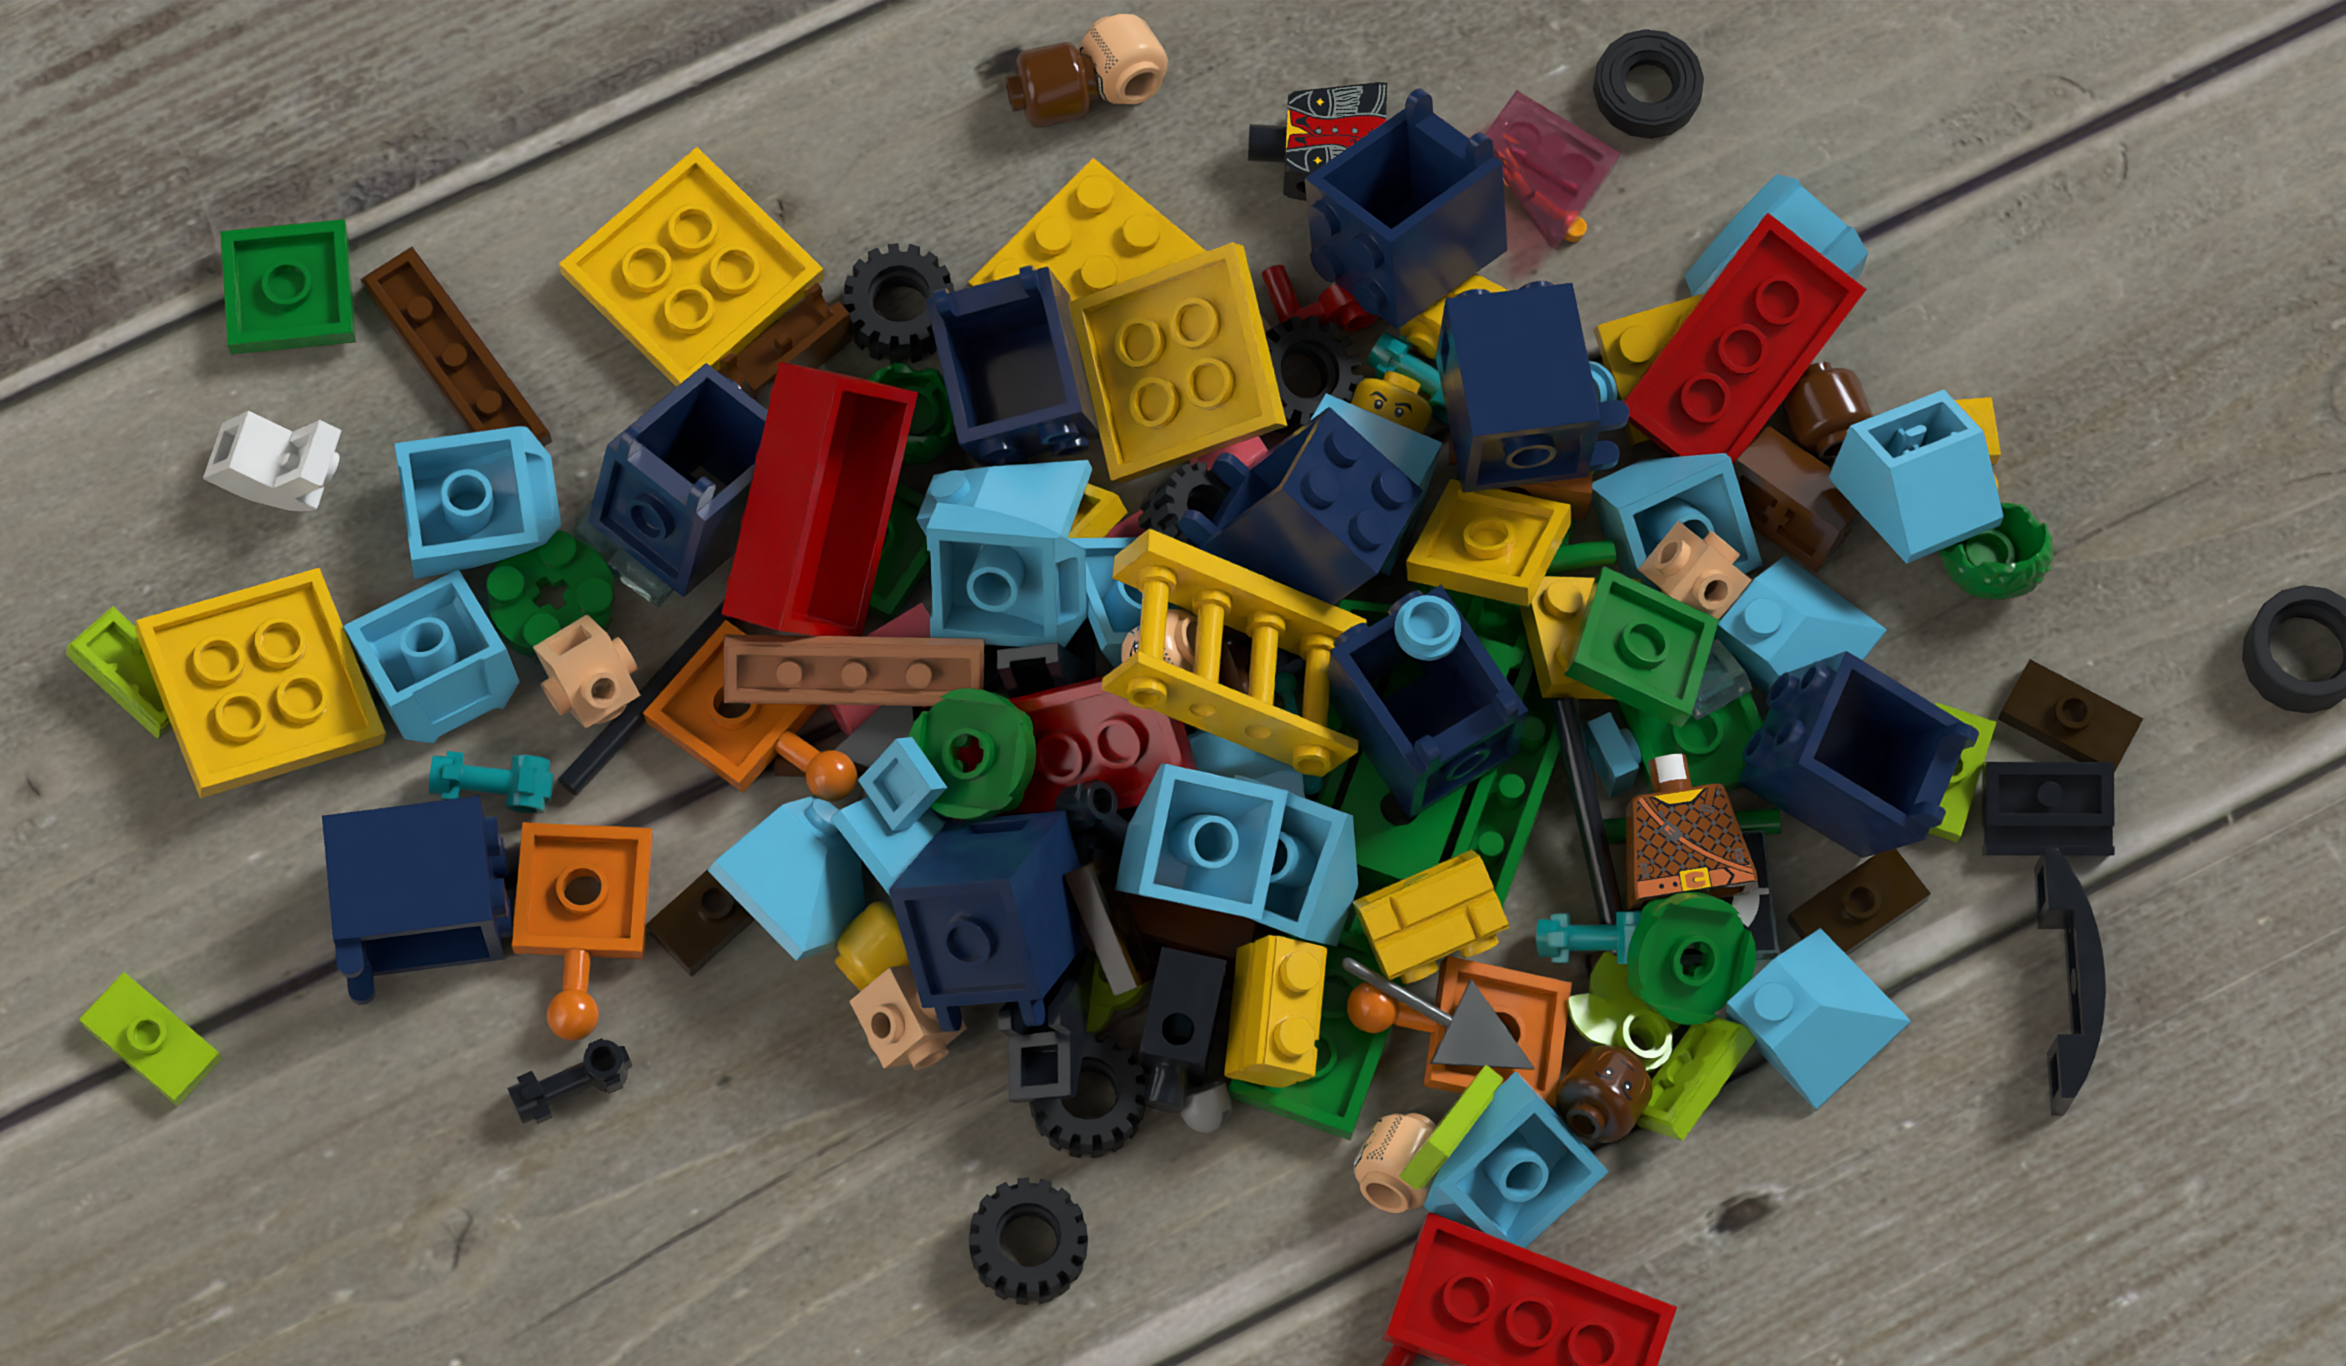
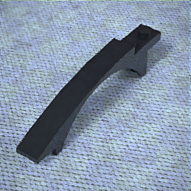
M1088 615L1065 648L1059 643L997 650V669L1009 699L1096 678L1095 633ZM1086 944L1044 996L1045 1021L1042 1025L1026 1026L1018 1001L1006 1002L999 1010V1031L1009 1036V1101L1012 1103L1075 1098L1084 1052L1096 952H1092Z

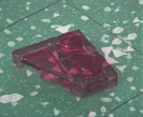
M1518 90L1515 91L1485 133L1493 141L1494 157L1503 163L1504 180L1548 245L1558 250L1616 166L1621 153Z

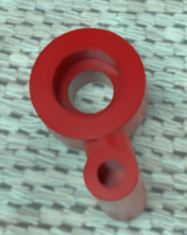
M1284 265L1271 266L1261 274L1281 323L1296 316H1300L1301 321L1311 315L1321 317L1320 327L1332 322L1338 327H1342L1346 332H1353L1370 326L1378 318L1377 314L1372 315L1366 312L1359 305L1356 298L1337 283L1324 290L1317 302L1301 308Z

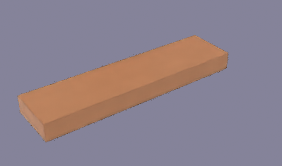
M725 634L724 703L934 706L943 700V698L939 697L952 690L963 688L984 690V639L732 634Z

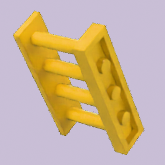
M1150 528L1114 556L1112 578L1137 588L1143 595L1138 650L1103 678L1102 690L1127 699L1133 706L1154 710L1293 766L1296 771L1306 775H1315L1321 778L1358 752L1359 740L1327 728L1330 681L1327 675L1331 649L1335 648L1333 646L1335 640L1349 628L1360 623H1366V619ZM1168 602L1188 609L1198 616L1193 673L1163 661ZM1223 624L1246 633L1252 639L1248 695L1218 683ZM1277 647L1299 655L1306 661L1302 717L1273 706Z

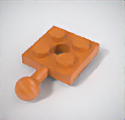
M727 620L722 623L643 712L647 724L742 793L748 789L777 754H780L800 770L806 772L807 786L811 793L819 799L828 802L842 800L853 791L856 785L857 770L853 761L846 754L835 750L820 753L796 735L798 730L821 704L751 703L747 712L737 718H725L718 714V707L724 700L725 634L747 635Z
M522 822L512 948L514 954L565 956L562 991L553 997L547 1008L548 1025L552 1032L561 1039L567 1041L582 1040L588 1037L598 1024L599 1009L597 1003L587 993L591 957L644 959L654 838L652 828ZM588 876L596 879L602 888L600 895L592 903L576 905L565 897V890L568 884L575 878Z
M1453 956L1444 958L1440 962L1434 1006L1452 1016L1468 981L1472 979L1500 1020L1508 1025L1514 1040L1535 1068L1534 1070L1491 1069L1504 1078L1501 1082L1502 1084L1515 1071L1518 1072L1552 1109L1555 1108L1568 1016L1567 1000L1570 998L1572 983ZM1367 982L1359 984L1350 993L1347 1001L1348 1017L1353 1025L1361 1031L1379 1033L1395 1024L1396 1026L1431 1033L1423 1086L1462 1094L1483 1069V1067L1430 1064L1446 1027Z

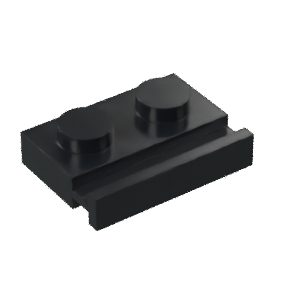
M2114 762L1982 763V827H1984L1982 856H2040L2044 848H2058L2063 856L2115 855V846H2113V827L2115 826Z

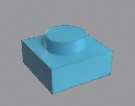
M1610 712L1587 722L1584 738L1588 756L1609 798L1632 789L1639 769L1638 764L1642 762L1639 747L1632 733L1627 728L1619 730Z
M913 737L895 739L858 780L893 831L909 829L947 789V786Z

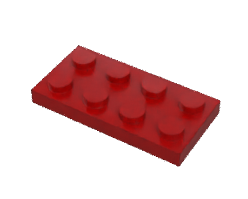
M1767 212L1622 401L1628 406L1630 411L1628 422L1672 457L1726 453L1731 457L1732 464L1734 465L1736 459L1747 449L1867 289Z
M1105 676L1008 699L1017 709L1024 711L1030 716L1036 744V763L1032 779L1024 791V797L1019 806L1010 812H1001L994 817L1054 812L1055 799L1062 792L1063 788L1095 779L1108 783L1114 789L1118 799L1117 810L1138 806L1161 763L1198 771L1183 722L1151 709L1133 706L1127 699L1102 690V681ZM972 737L970 747H960L958 753V760L965 761L968 764V773L974 771L977 763H981L983 760L984 750L979 747V739L977 737Z
M1428 1212L1422 1223L1382 1340L1450 1366H1658L1677 1307Z

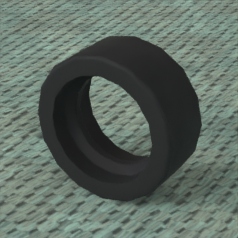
M2302 585L2281 590L2262 605L2244 637L2242 661L2249 682L2265 700L2286 711L2310 714L2331 709L2346 698V598L2327 588ZM2299 617L2313 619L2329 628L2340 641L2343 650L2342 664L2337 673L2325 681L2311 682L2299 680L2284 672L2273 659L2269 648L2270 636L2275 627L2285 619Z

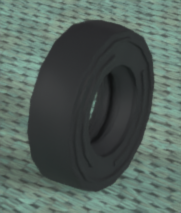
M1643 29L1626 33L1609 44L1597 63L1593 91L1599 111L1613 127L1630 136L1653 139L1671 135L1690 121L1701 102L1704 76L1698 57L1684 41L1668 32ZM1638 66H1656L1664 70L1670 77L1672 90L1666 98L1659 102H1641L1627 91L1625 78L1628 73Z

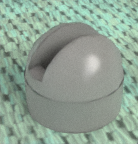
M1225 1080L1212 1081L1187 1089L1183 1110L1180 1113L1186 1124L1196 1132L1211 1133L1228 1122L1232 1113L1231 1097Z

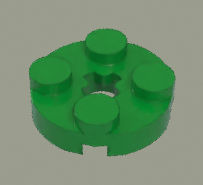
M557 530L546 544L500 560L487 579L489 611L493 625L501 639L519 654L532 658L531 654L537 655L533 649L535 645L587 614L605 632L608 631L611 624V614L615 607V585L611 571L603 557L594 548L585 542L576 540L568 532ZM549 585L554 588L558 586L564 587L566 591L562 594L565 605L558 610H555L550 604L539 608L535 602L541 597L540 590Z
M957 689L939 697L943 698V700L936 703L929 712L923 711L915 720L908 736L913 737L947 786V789L930 807L942 815L968 821L989 819L1001 812H1010L1016 809L1023 800L1024 791L1032 779L1036 763V744L1030 716L1024 711L1017 709L1003 696L980 689ZM972 737H977L979 739V747L984 750L982 762L977 763L975 770L968 773V764L965 761L958 760V753L960 747H970Z
M1702 892L1676 893L1667 899L1656 898L1648 902L1643 908L1640 922L1636 926L1630 940L1627 954L1629 974L1627 985L1629 990L1636 998L1642 1000L1651 1011L1668 1020L1686 1025L1707 1023L1717 1018L1718 1015L1714 1013L1722 1009L1752 979L1756 962V947L1752 933L1744 928L1741 918L1737 915L1740 913L1731 904ZM1694 943V948L1703 952L1702 961L1700 964H1691L1688 974H1683V965L1680 964L1681 955L1690 944Z

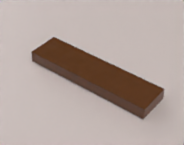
M413 247L405 250L360 279L364 291L468 433L523 426L533 433L543 447L552 442L548 429Z

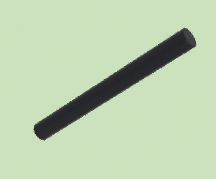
M725 599L639 691L641 696L629 702L624 711L605 727L558 778L565 789L578 796L646 722L643 712L722 623L727 620L735 625L740 620L722 614Z
M1570 697L1550 702L1599 922L1600 925L1616 924V911H1623V906L1576 698ZM1606 950V952L1609 951L1611 954L1617 953V950Z

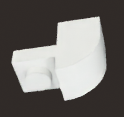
M246 411L222 423L203 479L253 502L289 511L316 510L324 487L332 479L339 463V454L335 452V448L342 430L318 420L292 432L253 412Z

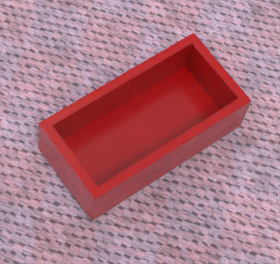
M779 361L775 382L770 392V404L763 435L756 454V465L746 509L741 519V531L733 566L727 581V592L722 609L723 615L784 632L812 636L862 637L918 392L858 377Z

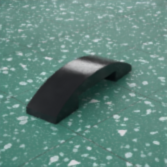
M2044 848L2034 867L2038 929H2064L2071 1034H2058L2047 1052L2051 1116H2064L2084 1084L2095 1059L2104 1021L2106 978L2103 948L2098 926L2085 891L2072 867L2059 849Z

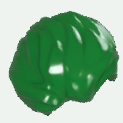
M894 363L879 369L868 379L918 392L902 462L907 465L925 464L950 449L958 437L944 376L939 370L927 368L916 371L907 364Z
M2001 503L2004 517L2000 526L1939 550V556L1942 559L1946 572L1952 581L1968 594L1991 600H2005L2024 596L2033 591L2037 584L2042 583L2045 574L2051 570V562L2054 558L2053 537L2048 530L2047 524H2040L2033 517L2031 511L2022 504Z

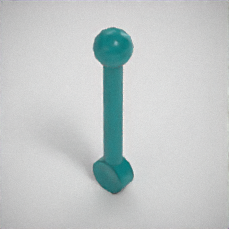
M1281 671L1275 675L1274 691L1282 696L1285 711L1300 716L1294 695L1297 689V679L1292 673ZM1303 774L1304 793H1317L1323 786V778Z

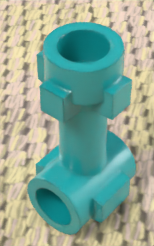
M1385 332L1373 347L1367 360V364L1375 368L1374 375L1383 379L1386 371H1392L1417 381L1420 384L1419 389L1432 396L1428 401L1432 409V417L1439 423L1449 427L1438 370L1410 354L1413 344L1407 341L1406 337L1400 335L1397 339L1388 332Z
M447 751L446 757L436 755L432 757L429 774V794L441 795L442 800L460 798L461 790L507 795V809L521 813L539 814L544 812L545 801H551L554 774L549 772L550 760L543 757L514 755L511 760V768L500 769L464 765L463 752Z
M1642 910L1616 911V924L1571 925L1569 913L1551 914V919H1538L1536 929L1539 958L1552 957V963L1570 962L1571 951L1617 950V964H1627L1630 940L1636 926L1640 922Z

